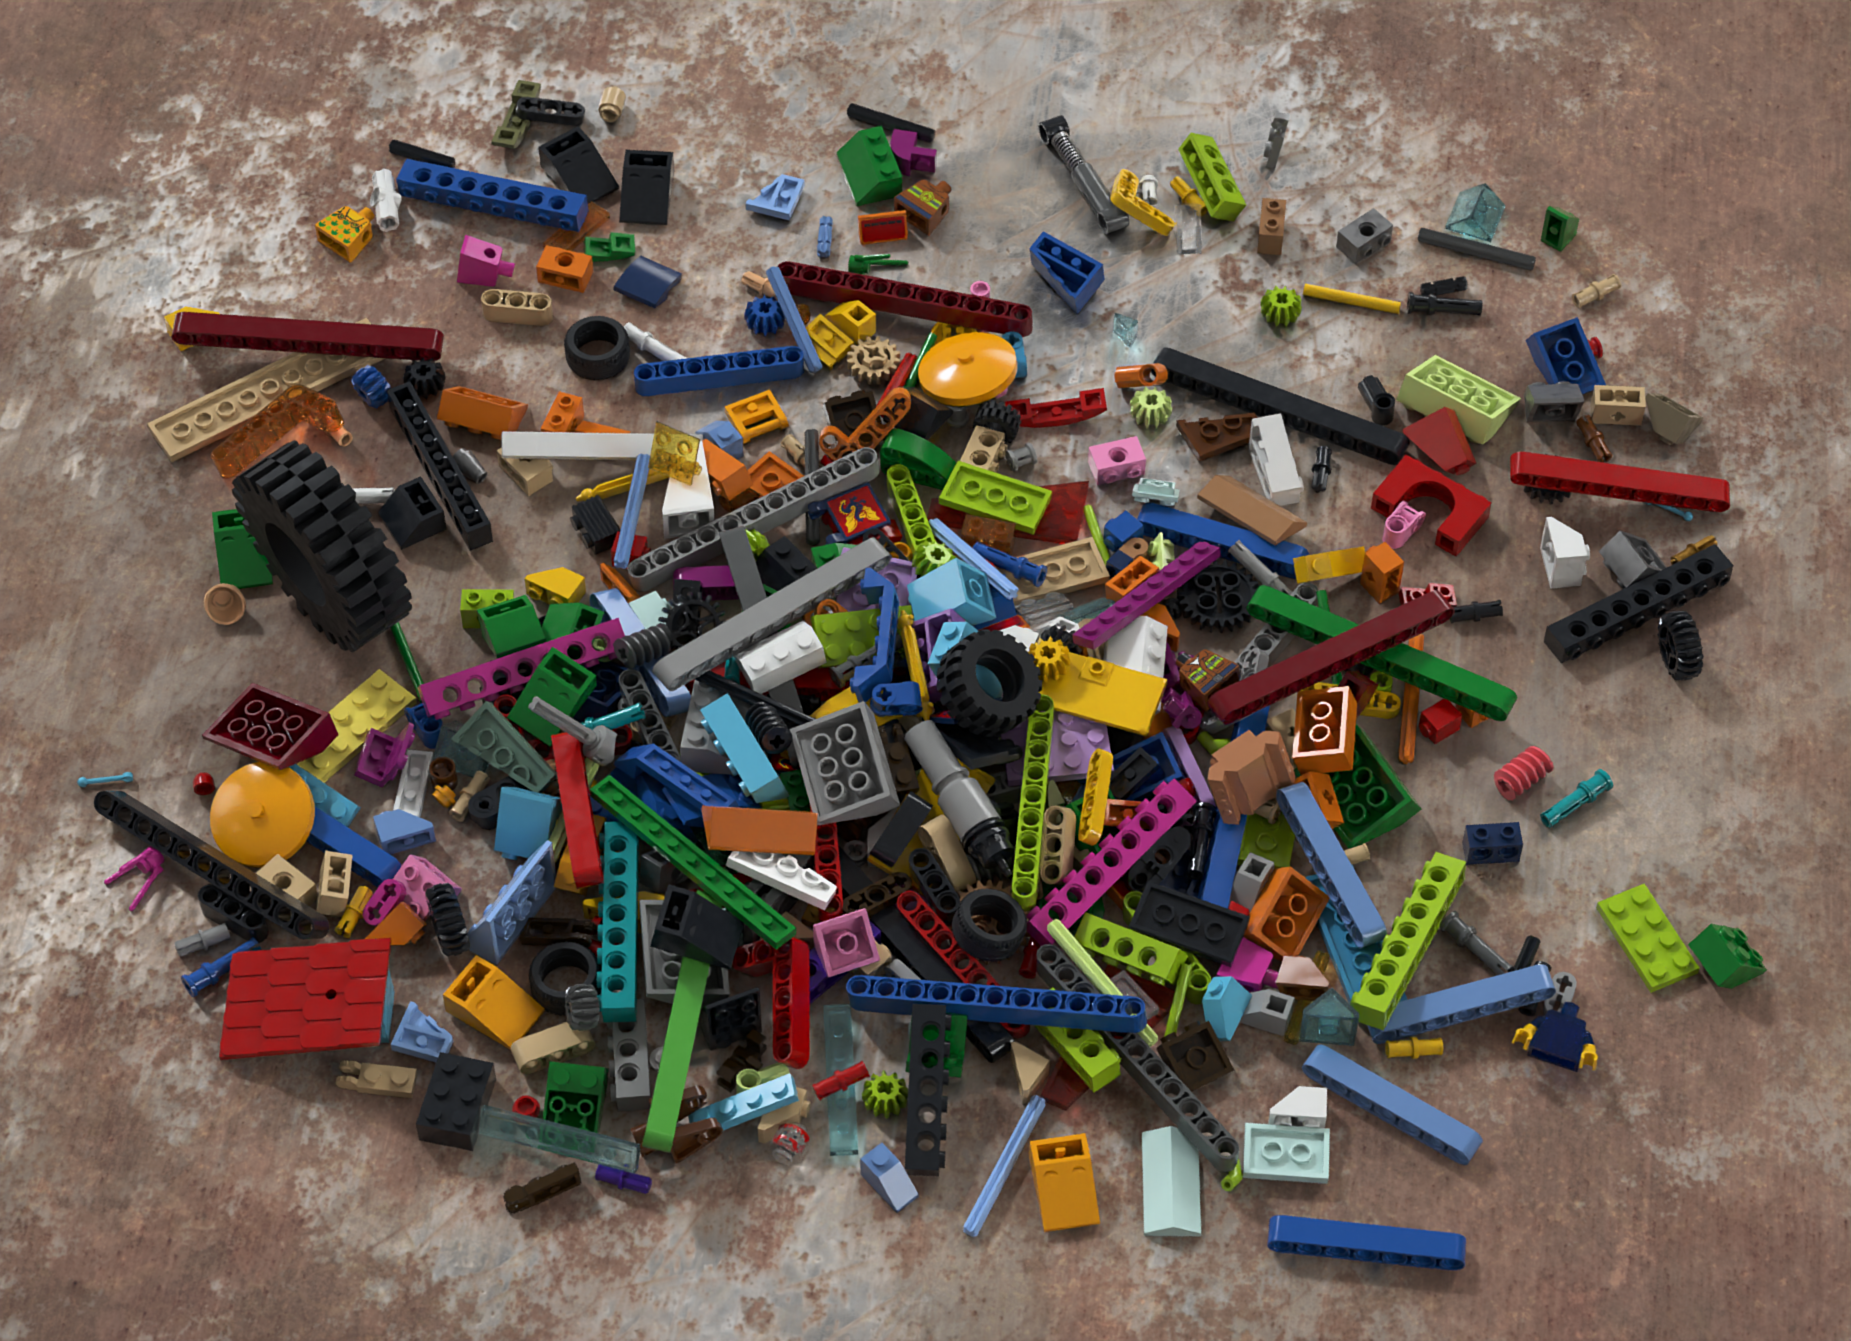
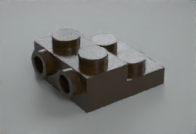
M859 390L851 393V396L848 397L834 396L827 399V402H824L823 411L827 425L837 427L849 437L877 405L872 391L865 392V390ZM879 415V416L876 418V421H877L878 423L882 424L881 419H880V415ZM863 433L859 439L867 443L873 437L869 433ZM833 436L834 443H836L837 438Z
M1199 1020L1184 1027L1185 1033L1177 1036L1173 1032L1161 1038L1162 1044L1156 1048L1162 1061L1191 1092L1234 1071L1209 1021L1200 1024Z

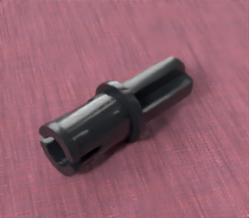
M1327 446L1317 448L1316 460L1312 465L1313 479L1311 487L1316 493L1326 490L1328 475L1331 474L1332 470L1330 466L1332 449Z

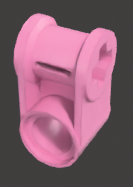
M1402 501L1385 521L1382 541L1386 542L1392 549L1402 547L1413 533L1419 530L1425 520L1426 513L1423 511L1418 512L1409 507L1406 501Z

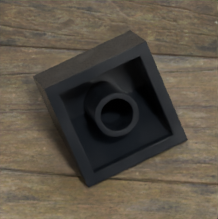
M785 536L765 548L756 561L762 584L776 591L783 589L817 569Z

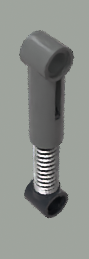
M1059 115L1040 122L1038 129L1041 139L1046 145H1053L1072 173L1073 181L1096 214L1103 233L1108 234L1129 226L1128 214L1111 202V193L1093 166L1085 161L1083 155H1081V152H1079L1071 140L1070 129L1065 117Z

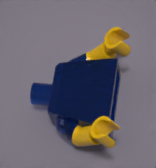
M1564 1002L1561 1012L1548 1010L1545 1016H1538L1524 1026L1523 1029H1518L1512 1040L1513 1044L1515 1042L1523 1043V1049L1527 1050L1528 1048L1527 1056L1577 1073L1579 1068H1583V1065H1590L1592 1070H1596L1598 1055L1596 1054L1592 1034L1586 1030V1021L1577 1018L1580 1008L1572 1002Z

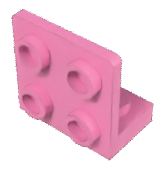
M411 854L393 878L405 885L406 896L403 902L424 922L430 915L425 897L428 888L440 883H449L453 886L457 896L462 890L461 887L426 858ZM390 887L388 891L391 893L390 896L395 897L397 893L393 887Z

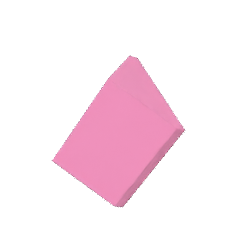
M865 908L813 925L814 947L827 977L880 961Z

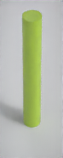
M1086 505L1082 510L1091 535L1106 566V561L1110 558V555L1104 544V538L1092 505Z
M1181 964L1164 1037L1177 1032L1192 970L1191 965Z

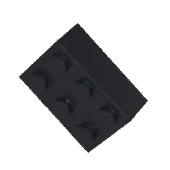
M442 1052L439 1053L416 1122L420 1141L469 1151L474 1150L496 1082L494 1063Z

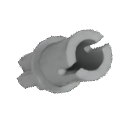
M222 923V925L203 932L200 929L197 934L176 941L175 948L178 955L182 957L201 949L206 951L209 946L230 940L231 938L226 924Z

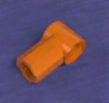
M1159 363L1116 367V372L1114 373L1115 383L1118 388L1159 386L1166 382L1168 371L1164 365ZM1152 369H1154V371L1156 372V378L1154 381L1150 377V372Z

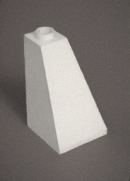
M686 441L683 444H677L662 509L664 539L682 537L714 521V506L702 441Z

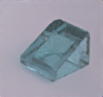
M1115 313L1113 332L1126 346L1131 348L1137 338L1138 320Z

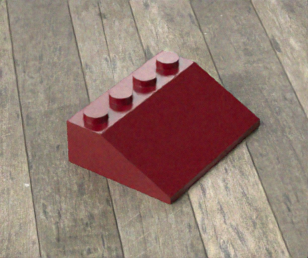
M252 682L202 734V737L207 741L282 770L322 753L339 734L330 713Z

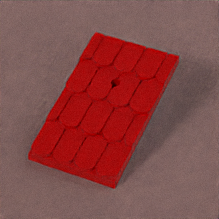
M391 938L350 940V942L271 948V950L242 951L232 954L222 1038L220 1041V1060L380 1046V1043H389L395 995L389 971Z

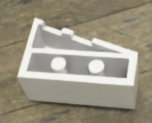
M1281 413L1252 419L1249 453L1266 498L1279 506L1298 503L1300 492L1304 490L1303 481L1297 474L1296 463L1292 456Z

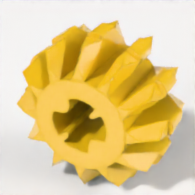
M1051 636L1048 638V641H1043L1039 637L1038 644L1031 643L1028 653L1029 655L1033 654L1036 659L1034 664L1036 667L1039 666L1041 672L1039 677L1043 676L1045 682L1048 681L1049 677H1053L1057 681L1059 674L1066 675L1067 667L1071 664V658L1069 657L1068 646H1063L1061 639L1053 642Z

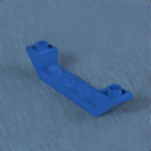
M865 568V576L860 581L862 595L866 594L869 605L879 604L881 616H877L879 636H875L877 656H873V665L855 666L854 678H850V689L852 694H856L858 703L862 701L867 702L872 697L874 687L882 683L889 684L893 676L900 602L894 584L872 568Z
M655 744L632 747L614 761V766L633 779L645 771L700 810L702 805L740 808L735 799Z

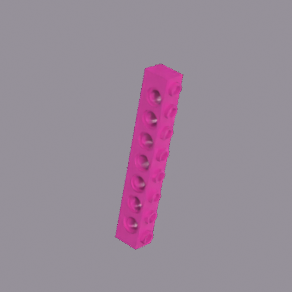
M615 618L419 685L418 691L428 718L435 716V719L438 720L451 715L450 710L459 707L461 711H465L475 707L476 701L485 699V702H491L496 700L500 696L499 693L508 690L510 694L523 691L524 685L530 680L534 671L541 663L543 656L547 655L552 647L568 656L567 649L569 647L578 648L580 658L574 661L584 665V668L587 669L600 664L598 659L607 656L609 660L618 658L613 644L616 639L622 638L625 635L619 618ZM593 639H602L605 643V649L603 651H596L592 647ZM522 663L529 665L531 668L530 676H521L518 673V665ZM495 672H502L506 676V683L504 685H497L493 681V674ZM472 680L478 681L482 687L481 692L478 694L471 693L468 689V682ZM446 689L454 690L457 695L456 701H445L443 691Z
M1175 778L1168 784L1163 781L1153 791L1156 796L1150 802L1144 799L1134 809L1138 814L1133 819L1127 816L1117 826L1120 831L1114 837L1109 834L1099 844L1102 849L1096 855L1091 852L1080 862L1084 867L1078 873L1073 869L1062 880L1066 884L1062 889L1058 890L1055 887L1044 898L1047 903L1041 909L1036 906L1026 915V918L1029 920L1026 931L1041 946L1045 944L1052 945L1056 941L1047 931L1048 924L1053 921L1049 917V910L1055 911L1059 916V920L1068 929L1197 802ZM1158 803L1163 804L1166 807L1167 814L1161 813L1157 807ZM1139 822H1146L1149 826V831H1144L1140 827ZM1127 839L1131 844V849H1126L1122 845L1121 840ZM1104 856L1109 857L1113 861V867H1109L1104 863ZM1085 874L1094 877L1095 885H1091L1086 881ZM1067 892L1075 894L1077 903H1072L1068 900Z

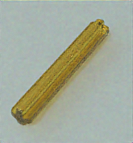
M1319 950L1315 953L1313 962L1324 975L1330 955ZM1297 1001L1284 1035L1286 1043L1298 1044L1314 1001Z

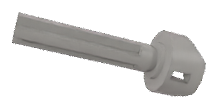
M537 696L533 698L528 708L584 744L583 754L585 757L601 766H606L614 760L617 733L603 725H599L591 730Z

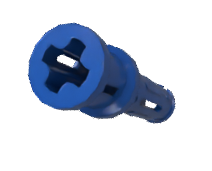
M976 542L973 546V549L984 559L993 563L998 568L1011 572L1018 580L1023 578L1032 582L1035 587H1040L1046 578L1047 566L1045 565L1038 566L1029 562L1026 557L1016 558L986 546L981 542Z
M252 937L249 941L213 963L204 962L201 964V968L188 976L186 974L182 975L181 981L187 992L192 997L198 995V991L206 986L217 984L219 977L230 971L232 954L242 951L262 950L260 946L249 950L258 944L257 940Z

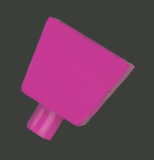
M465 235L460 252L457 282L493 287L496 285L498 275L512 278L515 263L501 260L502 247Z
M1243 937L1232 967L1221 964L1216 977L1232 976L1251 993L1261 991L1264 985L1278 989L1275 982L1279 972L1271 970L1274 957L1271 952Z

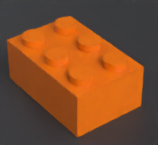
M1349 686L1297 692L1292 758L1301 775L1309 771L1328 773L1353 770L1357 702Z

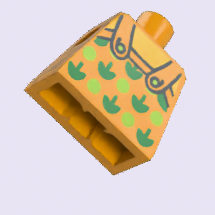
M344 206L315 224L317 240L351 263L372 239L373 234L370 222L375 218V215L368 207L363 208L357 213L350 207Z

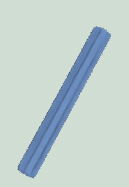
M772 266L766 271L768 280L794 339L804 353V361L809 372L817 373L822 369L821 361L779 267Z

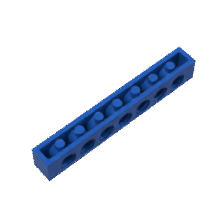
M406 159L396 179L399 194L407 198L493 214L495 216L532 222L563 230L579 232L589 212L587 198L583 194Z

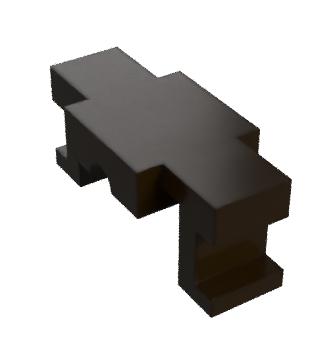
M752 1029L746 1036L747 1046L743 1048L738 1045L733 1051L732 1056L727 1058L716 1072L720 1076L717 1080V1085L731 1093L736 1087V1078L740 1071L754 1069L758 1072L763 1066L761 1056L767 1050V1045L763 1043L766 1040V1036Z

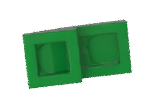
M610 232L609 239L585 237L583 242L584 254L592 256V262L625 259L635 256L636 253L634 234Z

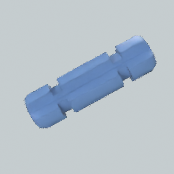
M822 216L820 218L817 255L820 258H828L830 256L833 219L830 216Z

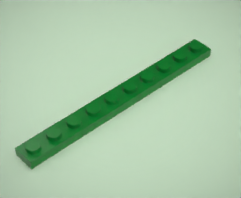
M608 775L590 788V797L777 950L796 935V927L611 775Z

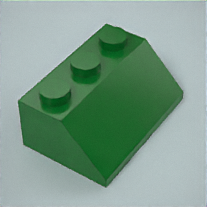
M882 126L858 131L836 152L856 206L892 199L902 192V175Z

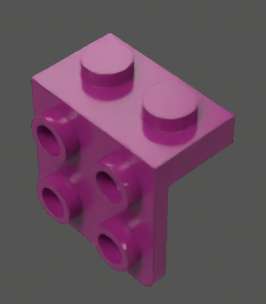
M408 722L396 738L371 728L367 733L354 776L381 788L389 780L393 781L398 769L402 770L408 760V755L405 752L407 748H410L415 738V733H412L414 724Z

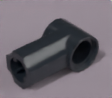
M1373 375L1364 377L1358 383V390L1372 412V421L1378 425L1390 424L1394 418L1395 398L1386 392L1378 377Z

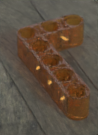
M301 384L287 388L212 451L211 459L220 476L225 479L236 476L301 421L328 433L338 431L343 427L344 419L336 402Z

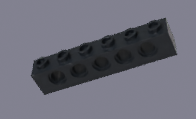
M912 1004L905 1171L908 1175L939 1177V1168H945V1151H940L941 1140L946 1141L947 1124L941 1123L942 1113H947L948 1096H943V1085L949 1084V1069L944 1068V1058H950V1041H945V1031H951V1014H946V1005ZM928 1030H934L939 1036L937 1039L929 1041L923 1037V1034ZM927 1057H932L938 1063L933 1068H926L923 1066L922 1061ZM930 1084L936 1088V1092L933 1095L927 1096L921 1092V1088L924 1085ZM924 1112H931L934 1114L935 1119L931 1123H924L919 1117ZM928 1139L933 1142L934 1146L929 1151H923L918 1147L920 1141Z

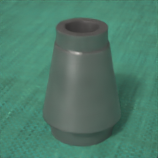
M461 448L453 455L464 476L475 481L477 484L485 480L488 473L471 450Z

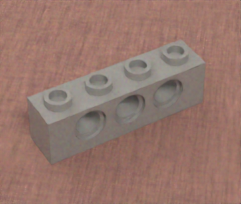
M637 999V1022H607V1029H613V1036H608L609 1053H614V1060H609L610 1077H615L616 1083L610 1085L611 1102L617 1101L618 1112L650 1109L651 1106L648 1100L651 1098L645 1002L644 999ZM627 1029L632 1030L631 1032H628V1033L622 1032V1031L627 1030ZM628 1053L634 1054L630 1057L623 1056ZM627 1078H635L632 1081H625Z

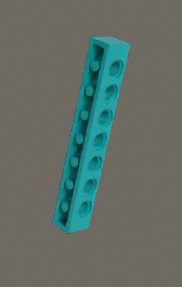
M621 821L605 822V832L599 835L600 849H604V855H600L602 871L604 872V883L599 884V895H603V901H598V916L603 918V924L598 925V941H602V948H597L598 965L602 964V971L597 972V988H602V995H597L599 1012H602L603 1023L637 1022L639 836ZM621 966V968L613 969V967ZM614 990H621L617 993L612 992Z

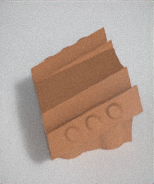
M1248 730L1212 754L1211 767L1209 768L1207 779L1223 823L1239 825L1241 814L1254 815V811L1270 799L1276 798V792L1281 787L1293 785L1295 773L1280 732L1263 731L1255 736Z

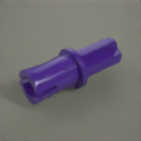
M600 1163L596 1169L595 1180L617 1185L620 1190L627 1188L647 1194L651 1189L652 1179L650 1177L629 1172V1169L626 1167L619 1169Z

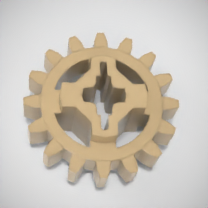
M867 336L866 342L859 339L858 346L851 345V352L847 353V367L851 370L852 377L858 375L859 382L867 379L869 385L872 383V380H876L878 384H881V379L883 378L886 381H890V375H894L900 365V351H896V344L889 346V339L882 342L880 341V336H877L875 340Z

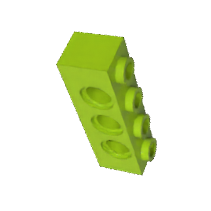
M1190 133L1178 148L1183 161L1211 217L1234 222L1246 207V203L1213 137Z
M1086 912L1074 936L1091 958H1094L1096 954L1103 957L1102 962L1117 968L1118 964L1124 965L1127 972L1138 977L1142 973L1149 975L1150 981L1164 986L1166 982L1175 986L1181 964H1185L1188 957L1187 954L1176 947ZM1109 937V943L1105 947H1101L1102 941ZM1133 946L1132 953L1125 956L1126 949ZM1156 955L1155 963L1148 966L1149 959Z
M1034 1025L1094 1093L1121 1075L1119 1065L1121 1059L1118 1053L1113 1048L1109 1049L1104 1044V1039L1097 1030Z

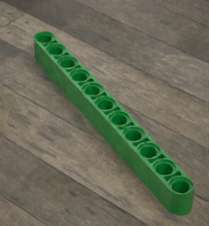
M1265 585L1257 588L1246 607L1252 617L1317 645L1359 625ZM1404 643L1360 662L1496 721H1505L1517 701V695L1512 689Z

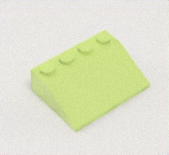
M1434 355L1405 375L1396 400L1403 403L1405 408L1416 410L1424 414L1425 417L1443 407L1455 410L1465 436L1473 443L1484 444L1495 435L1519 404L1521 398Z

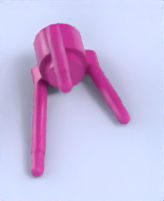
M149 846L140 855L122 865L119 871L105 879L104 884L111 883L136 866L145 874L151 872V875L129 907V910L133 911L155 878L163 871L160 865L165 861L160 851Z

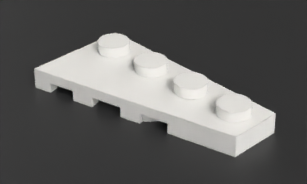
M732 851L727 859V867L823 910L827 908L837 889V886L812 869L800 867L797 863L798 860L791 855L785 857L780 853Z

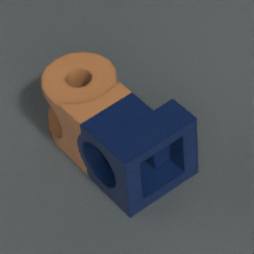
M1131 538L1106 561V569L1110 579L1139 556L1147 560L1148 544L1144 539Z

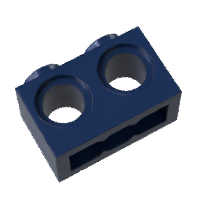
M1519 822L1465 826L1462 844L1466 865L1520 861L1523 841Z

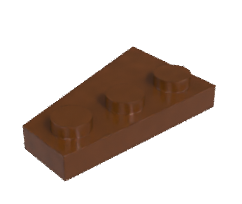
M1255 413L1226 415L1223 419L1209 420L1208 417L1199 418V421L1186 422L1183 419L1176 421V427L1200 462L1248 444L1250 441L1252 419L1258 417Z

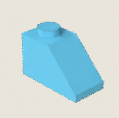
M1232 976L1213 977L1202 999L1205 1022H1210L1219 1041L1231 1040L1252 997Z

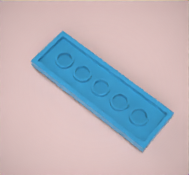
M1317 874L1305 877L1327 894ZM1329 899L1317 921V925L1350 1005L1353 994L1355 992L1359 993L1361 989V981L1364 974L1371 971V964L1375 954L1381 953L1383 940L1359 948L1354 943L1331 899ZM1405 992L1399 1002L1408 1000Z

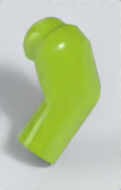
M1207 731L1202 732L1197 738L1198 742L1211 755L1231 742V739L1227 738L1214 739Z
M1239 1159L1237 1166L1228 1172V1175L1221 1181V1187L1225 1191H1232L1243 1179Z

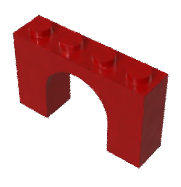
M1408 455L1403 457L1374 491L1371 509L1388 518L1402 501L1409 502L1421 496L1434 497L1443 501L1450 508L1451 514L1437 529L1435 545L1456 557L1487 521L1492 504L1485 497L1470 491L1462 484L1454 482L1445 477L1441 472L1427 467L1421 461L1413 459Z

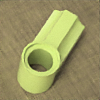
M779 1062L764 1067L758 1072L754 1069H744L738 1073L736 1078V1094L789 1074V1069L786 1065Z

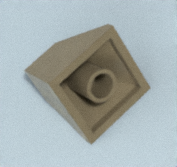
M1647 393L1645 397L1654 432L1661 435L1659 438L1661 441L1671 446L1674 443L1682 444L1703 420L1702 416L1661 393Z

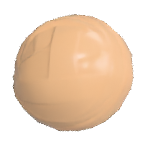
M221 583L214 585L207 591L204 597V608L207 615L214 622L230 625L243 617L246 601L243 593L236 586Z

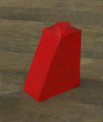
M1443 407L1402 429L1403 433L1446 472L1462 475L1470 470L1469 467L1477 464L1455 410Z

